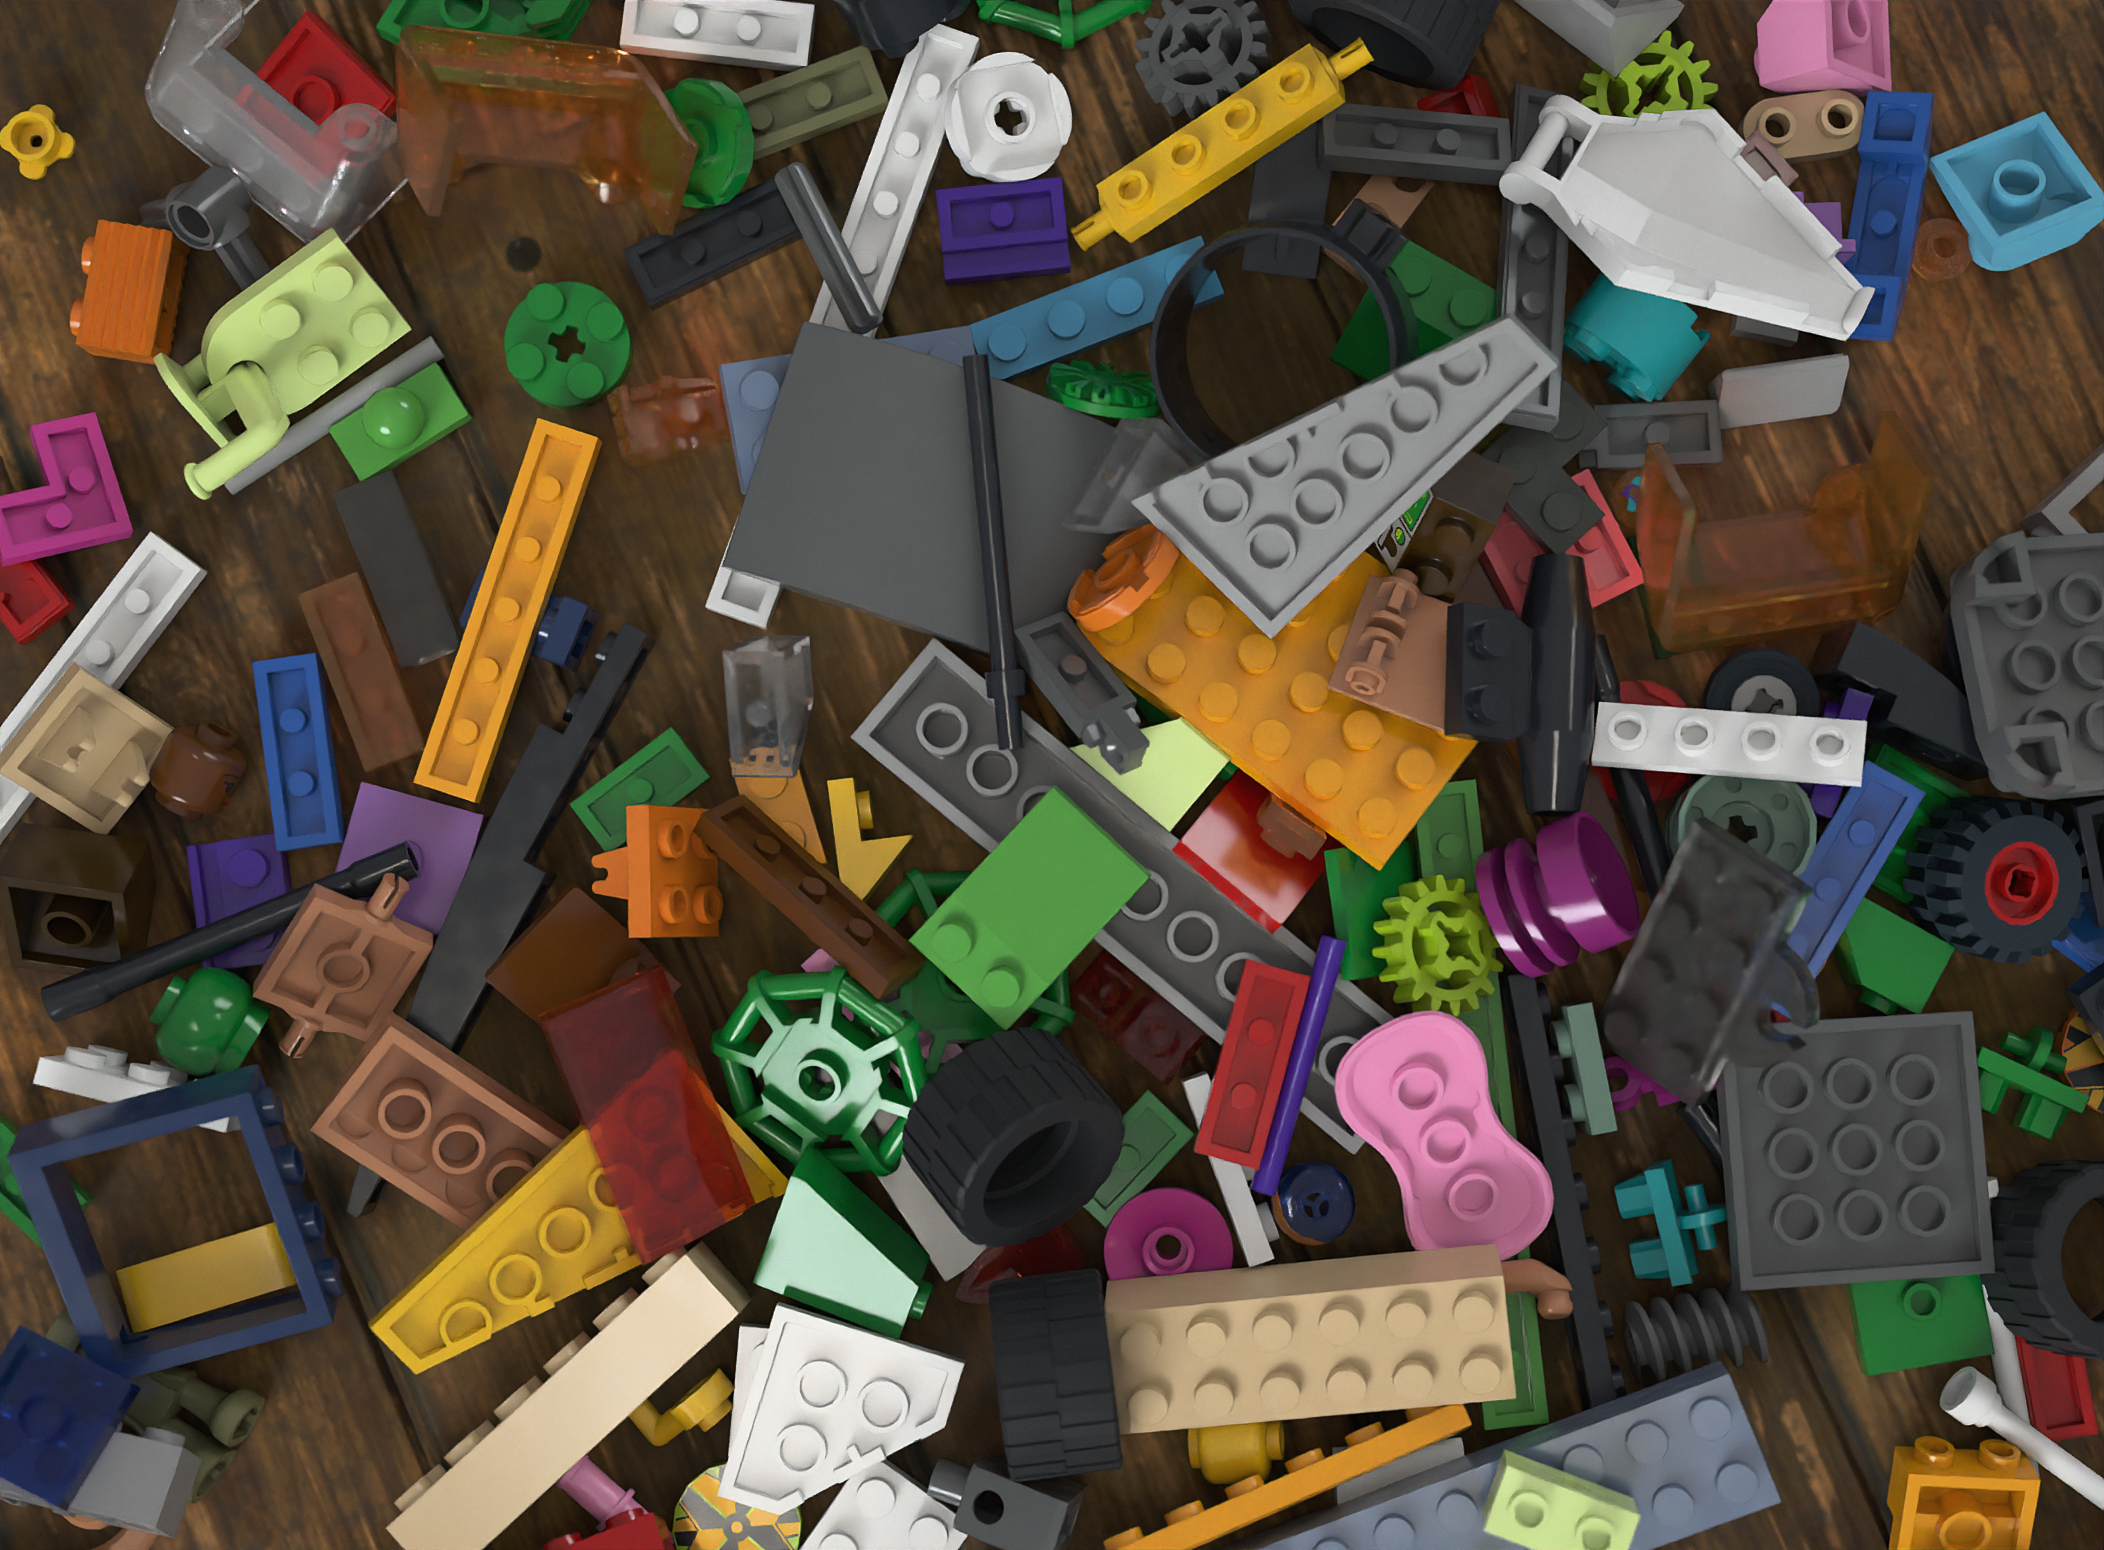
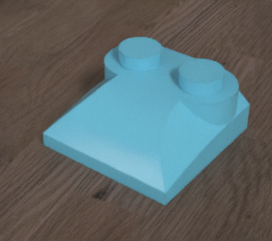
M2045 111L1930 158L1929 168L1960 222L1968 232L1967 252L1976 264L1992 271L2012 270L2071 246L2080 241L2087 232L2104 219V192Z

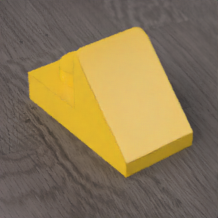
M853 777L827 781L840 881L865 903L913 843L915 836L905 835L865 841L864 830L874 828L870 791L858 792V784Z

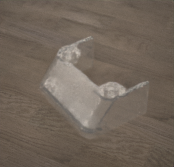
M179 0L145 84V100L152 117L161 127L209 166H221L237 175L249 191L252 201L305 244L313 241L330 227L335 230L345 244L349 242L456 132L449 89L439 79L395 123L373 106L363 103H352L337 109L319 126L225 50L241 33L244 25V15L260 0Z

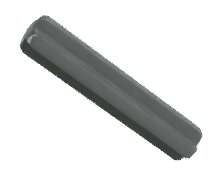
M801 162L791 163L776 173L774 181L848 328L852 333L864 335L880 326L883 317L809 170Z

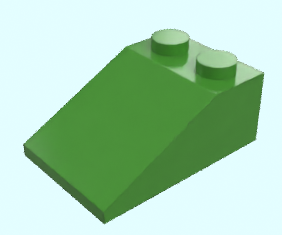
M1055 785L909 941L996 1023L1007 1031L1150 878L1151 874Z

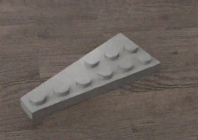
M1511 312L1135 495L1131 503L1272 639L1558 367L1559 360Z

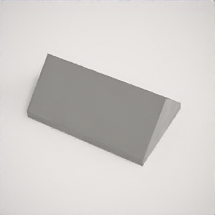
M1514 0L1613 77H1616L1679 16L1684 7L1678 0Z

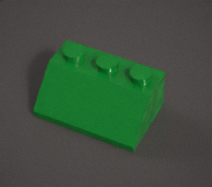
M1412 241L1407 243L1390 266L1402 282L1415 313L1419 337V357L1495 320L1496 289ZM1370 287L1329 358V361L1366 382L1388 373L1390 361L1386 322L1380 305ZM1498 423L1476 445L1487 450L1507 431L1510 425Z

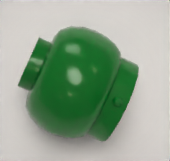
M205 967L197 969L190 975L187 981L175 975L148 1021L160 1026L156 1032L154 1042L158 1053L168 1064L189 1075L208 1076L210 1073L218 1075L237 1070L268 1019L272 1008L255 1000L252 987L235 973L222 968Z

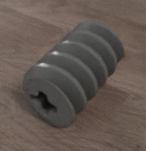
M1732 1283L1726 1286L1723 1298L1715 1288H1703L1699 1295L1698 1304L1690 1293H1678L1674 1298L1673 1310L1665 1298L1662 1297L1652 1298L1649 1302L1648 1314L1635 1301L1628 1302L1624 1307L1622 1318L1624 1349L1632 1375L1639 1386L1641 1383L1642 1366L1649 1365L1657 1380L1664 1382L1666 1381L1668 1361L1674 1360L1681 1373L1685 1374L1692 1371L1694 1356H1700L1705 1366L1717 1362L1719 1352L1725 1351L1734 1367L1739 1368L1743 1366L1744 1347L1751 1346L1761 1363L1768 1362V1340L1759 1307L1755 1299L1751 1298L1747 1291L1733 1289Z

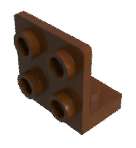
M575 883L569 884L485 972V978L488 983L556 1038L573 1065L591 1080L682 985L660 956L639 938H629V929Z

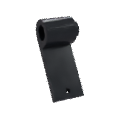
M1317 121L1255 162L1247 224L1290 218L1324 222L1331 171L1319 170ZM1268 235L1244 246L1241 270L1316 279L1321 245L1290 235Z

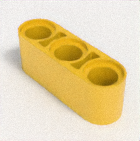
M275 1222L116 1271L133 1334L297 1284Z

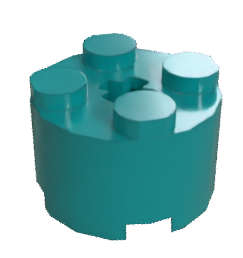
M1601 272L1564 319V329L1567 331L1563 336V350L1584 365H1587L1593 359L1609 371L1611 375L1605 381L1606 384L1627 401L1637 403L1640 398L1649 402L1652 399L1661 401L1708 342L1711 334L1703 329H1700L1699 332H1694L1690 328L1698 316L1684 302L1616 286Z

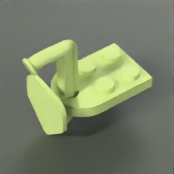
M332 227L221 307L206 327L202 339L201 354L183 367L162 352L153 357L160 375L176 398L221 447L219 451L201 463H189L184 468V476L188 486L197 497L203 500L209 499L212 496L213 490L234 478L280 444L290 424L288 414L297 412L315 401L412 330L406 319ZM209 383L212 384V386L209 385V386H208L207 388H205L203 391L201 390L202 388H204V387H205L206 385H208ZM235 409L238 411L247 429L238 437L235 436L223 419Z

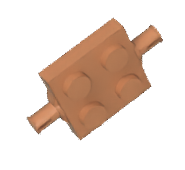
M386 873L369 902L353 900L316 883L310 890L253 982V997L284 1009L295 1019L283 1039L279 1042V1048L286 1055L290 1056L293 1050V1058H302L313 1038L320 1030L344 1033L367 1042L390 1010L393 1011L434 947L433 933L400 920L393 914L401 899L410 888L409 884L402 877L398 876L395 881V874Z

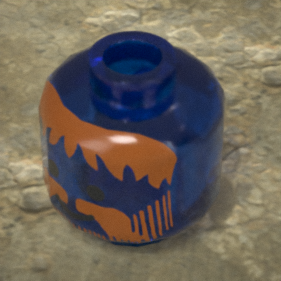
M1314 1158L1296 1160L1284 1167L1276 1195H1269L1268 1197L1270 1212L1279 1229L1295 1242L1309 1246L1329 1244L1341 1237L1352 1223L1356 1209L1354 1189L1347 1177L1330 1163ZM1312 1193H1320L1314 1200L1306 1198ZM1326 1200V1206L1320 1213L1319 1205ZM1303 1205L1312 1208L1313 1217L1308 1216L1304 1212Z

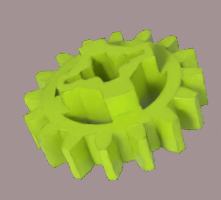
M1664 30L1656 43L1651 42L1616 77H1613L1591 60L1589 67L1594 73L1584 74L1578 89L1585 94L1591 95L1582 99L1580 103L1597 114L1613 116L1608 105V97L1615 102L1616 116L1638 119L1642 112L1662 114L1663 111L1714 109L1704 103L1714 97L1718 91V85L1709 82L1702 83L1701 77L1711 64L1708 60L1693 64L1688 59L1694 44L1688 41L1677 50L1670 46L1671 31ZM1649 62L1656 65L1640 66L1637 63ZM1678 80L1684 89L1686 101L1680 97ZM1656 84H1659L1660 89L1654 96L1655 101L1649 107L1644 106L1638 115H1634L1633 111L1640 103L1638 99L1645 92L1649 93Z
M1443 875L1420 878L1418 881L1401 884L1398 886L1400 896L1385 899L1382 903L1390 919L1374 922L1373 929L1385 936L1384 945L1372 949V953L1375 957L1386 958L1388 965L1379 975L1380 981L1395 980L1398 987L1395 990L1393 1000L1397 1004L1412 1002V1013L1438 1011L1455 1017L1459 1016V1012L1475 1011L1479 1008L1477 996L1492 995L1495 990L1491 981L1487 978L1488 973L1502 972L1503 965L1492 957L1493 949L1499 948L1500 944L1496 937L1490 934V924L1486 914H1482L1479 910L1482 904L1479 891L1464 894L1465 880L1457 878L1445 881ZM1429 905H1434L1441 908L1442 911L1429 912L1426 908ZM1448 981L1451 985L1447 989L1435 986L1436 983Z

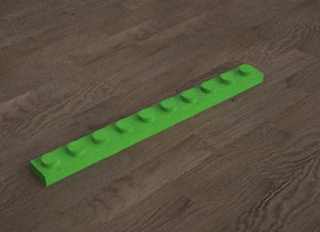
M1476 779L1448 782L1413 827L1419 879L1435 875H1443L1445 881L1461 878L1465 880L1464 894L1477 892L1476 862L1479 855L1484 853ZM1481 904V906L1479 907V910L1481 911L1482 914H1485L1484 909H1483L1482 904ZM1429 905L1426 908L1429 912L1442 911L1441 908L1434 905ZM1489 927L1491 936H1494L1491 927ZM1494 948L1492 951V957L1496 959V953ZM1498 972L1488 973L1487 978L1495 989L1493 994L1477 996L1479 1008L1475 1011L1459 1012V1016H1455V1018L1469 1027L1479 1039L1487 1061L1488 1086L1494 1111L1506 1131L1517 1140ZM1448 981L1435 984V986L1442 989H1447L1451 986ZM1529 1245L1504 1261L1531 1259ZM1526 1292L1505 1294L1516 1399L1478 1402L1480 1422L1484 1430L1549 1423L1535 1297Z

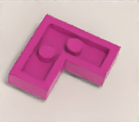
M92 412L31 425L29 435L46 486L0 496V562L2 567L131 538L133 528L96 413Z

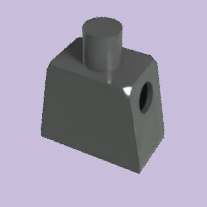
M988 1453L975 1462L972 1468L940 1458L932 1473L927 1495L958 1506L953 1523V1528L957 1531L1000 1549L1066 1550L1069 1546L1088 1485L1062 1476L1015 1482L1010 1478L1007 1458ZM991 1491L996 1492L1001 1497L1004 1508L994 1503Z

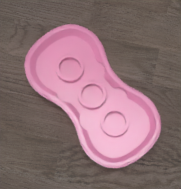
M1420 1011L1385 1023L1362 1037L1350 1048L1342 1058L1336 1073L1335 1093L1341 1115L1353 1131L1379 1151L1392 1167L1401 1187L1406 1231L1415 1250L1421 1251L1497 1243L1500 1261L1503 1262L1525 1249L1538 1238L1546 1228L1553 1211L1554 1195L1552 1183L1547 1170L1538 1158L1515 1140L1499 1121L1490 1100L1487 1061L1484 1050L1473 1031L1462 1021L1450 1014L1438 1011Z

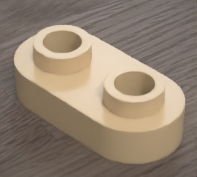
M1839 89L1769 98L1756 103L1747 112L1739 124L1737 134L1745 140L1758 129L1788 164L1836 158L1845 155L1859 143L1865 107L1855 95ZM1828 112L1840 113L1845 119V128L1837 129L1833 127L1828 121ZM1768 120L1779 122L1784 129V136L1780 138L1771 136L1765 128V122Z

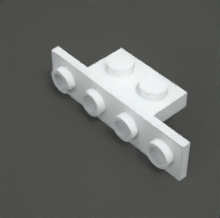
M1599 702L1591 761L1592 766L1861 787L1867 721Z

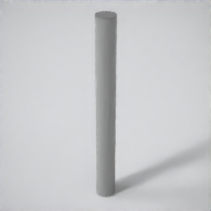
M429 336L288 428L279 445L224 485L231 494H236L328 434V428L364 407L365 402L375 391L387 387H396L434 362L437 363L443 359L445 355L432 336Z

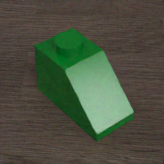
M1864 897L1833 949L1844 984L1862 993L1857 1002L1880 1016L1896 1015V1013L1903 1015L1921 1013L1956 947Z

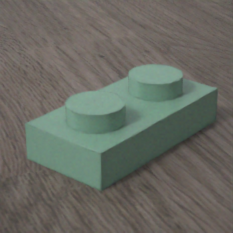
M1578 1001L1555 1006L1557 1020L1549 1023L1550 1039L1552 1045H1556L1561 1059L1565 1058L1570 1080V1084L1562 1085L1564 1108H1568L1573 1123L1578 1122L1580 1132L1597 1135L1618 1131L1592 1002Z

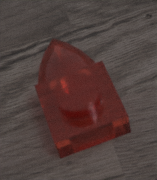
M1064 1222L1051 1229L1050 1232L1038 1238L1029 1239L1025 1243L1014 1246L1003 1245L998 1248L988 1247L966 1270L955 1295L959 1301L989 1305L988 1286L994 1280L1083 1270L1087 1260L1067 1224Z

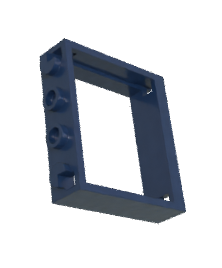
M258 1064L27 1124L19 1128L7 1158L98 1387L323 1327L334 1322L338 1297L345 1294L339 1277L341 1265L336 1257L327 1258L321 1239L325 1238V1223L320 1206L316 1200L307 1202L301 1182L305 1180L302 1155L296 1143H286L280 1124L284 1122V1108L280 1095L275 1097L272 1086L266 1087ZM237 1116L299 1290L131 1335L63 1161Z

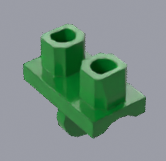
M2039 1024L2033 1026L2024 1038L2008 1030L2004 1032L1999 1042V1048L2014 1054V1061L1985 1047L1979 1046L1976 1049L1981 1111L1995 1115L2007 1087L2025 1094L2011 1125L2035 1137L2052 1140L2064 1122L2067 1112L2082 1114L2090 1096L2039 1073L2042 1068H2045L2059 1075L2067 1064L2066 1057L2051 1051L2054 1039L2053 1032Z

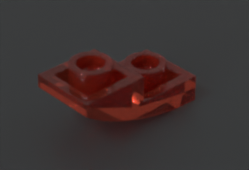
M1105 949L1099 953L1069 989L1070 1004L1167 1086L1208 1038L1204 1032Z

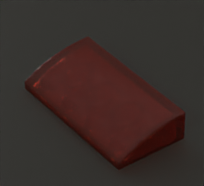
M656 965L537 1016L632 1253L642 1266L709 1233L756 1204L662 965Z

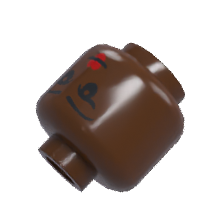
M202 720L199 727L192 725L175 727L168 734L149 771L152 786L157 790L155 794L156 800L168 810L195 820L201 819L204 814L222 812L233 796L248 765L242 751L234 745L237 736L228 728L209 720Z

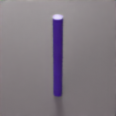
M1323 934L1321 936L1259 1170L1255 1169L1250 1188L1257 1192L1276 1195L1346 949L1347 941Z

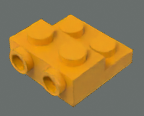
M1933 1436L1917 1438L1914 1447L1895 1446L1887 1496V1504L1893 1515L1888 1550H2029L2041 1480L2024 1452H2020L2015 1445L1998 1439L1982 1441L1979 1450L1955 1449L1950 1442Z

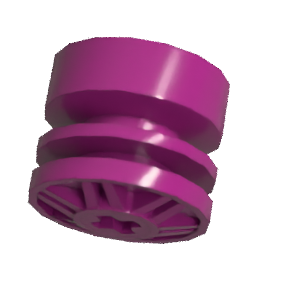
M1586 811L1576 812L1540 828L1536 838L1537 846L1527 838H1517L1508 842L1506 849L1494 848L1479 855L1476 862V884L1490 927L1506 956L1521 973L1530 979L1554 971L1555 965L1561 967L1576 962L1580 946L1590 953H1597L1639 935L1641 928L1640 909L1633 883L1625 864L1610 836L1600 823Z

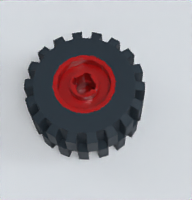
M1974 794L1973 798L1961 796L1950 800V809L1936 808L1928 815L1932 825L1930 827H1918L1912 837L1918 842L1915 852L1907 850L1904 864L1911 865V873L1909 877H1904L1902 880L1903 892L1912 893L1914 897L1907 904L1911 917L1923 919L1919 926L1921 929L1956 947L1954 951L2001 963L2008 961L2016 964L2030 962L2031 955L2045 956L2053 951L2051 940L2063 942L2072 932L2068 923L2071 918L2080 919L2085 906L2078 904L2081 892H2088L2089 878L2082 877L2081 868L2087 866L2085 853L2075 849V845L2080 840V837L2074 827L2062 826L2065 818L2058 812L2044 809V805L2034 802Z

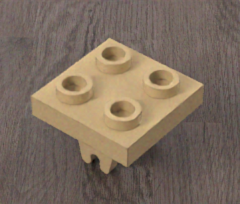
M74 661L0 754V774L91 831L107 835L150 781V768L168 734L174 727Z

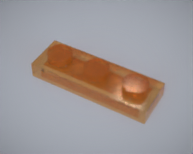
M354 572L297 595L365 772L372 774L423 754L427 743L425 734L363 575Z

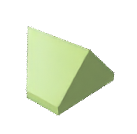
M1183 717L1140 729L1150 742L1142 760L1143 764L1141 767L1119 775L1101 756L1099 746L1090 749L1087 745L1083 744L1070 748L1169 832L1232 758Z

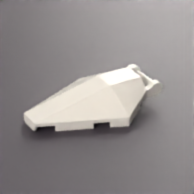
M1555 95L1550 97L1539 114L1540 126L1519 161L1512 162L1500 178L1499 188L1504 197L1516 204L1531 202L1541 208L1616 286L1846 341L1860 323L1875 291L1873 287H1863L1838 261L1835 255L1842 245L1776 175L1765 182L1743 159L1740 153L1747 143L1715 109L1663 111L1662 114L1642 112L1637 119L1599 115L1568 96ZM1571 136L1581 142L1558 180L1543 170L1561 139Z

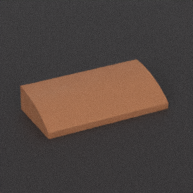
M391 1010L356 1055L310 1125L311 1132L465 1231L572 1133Z

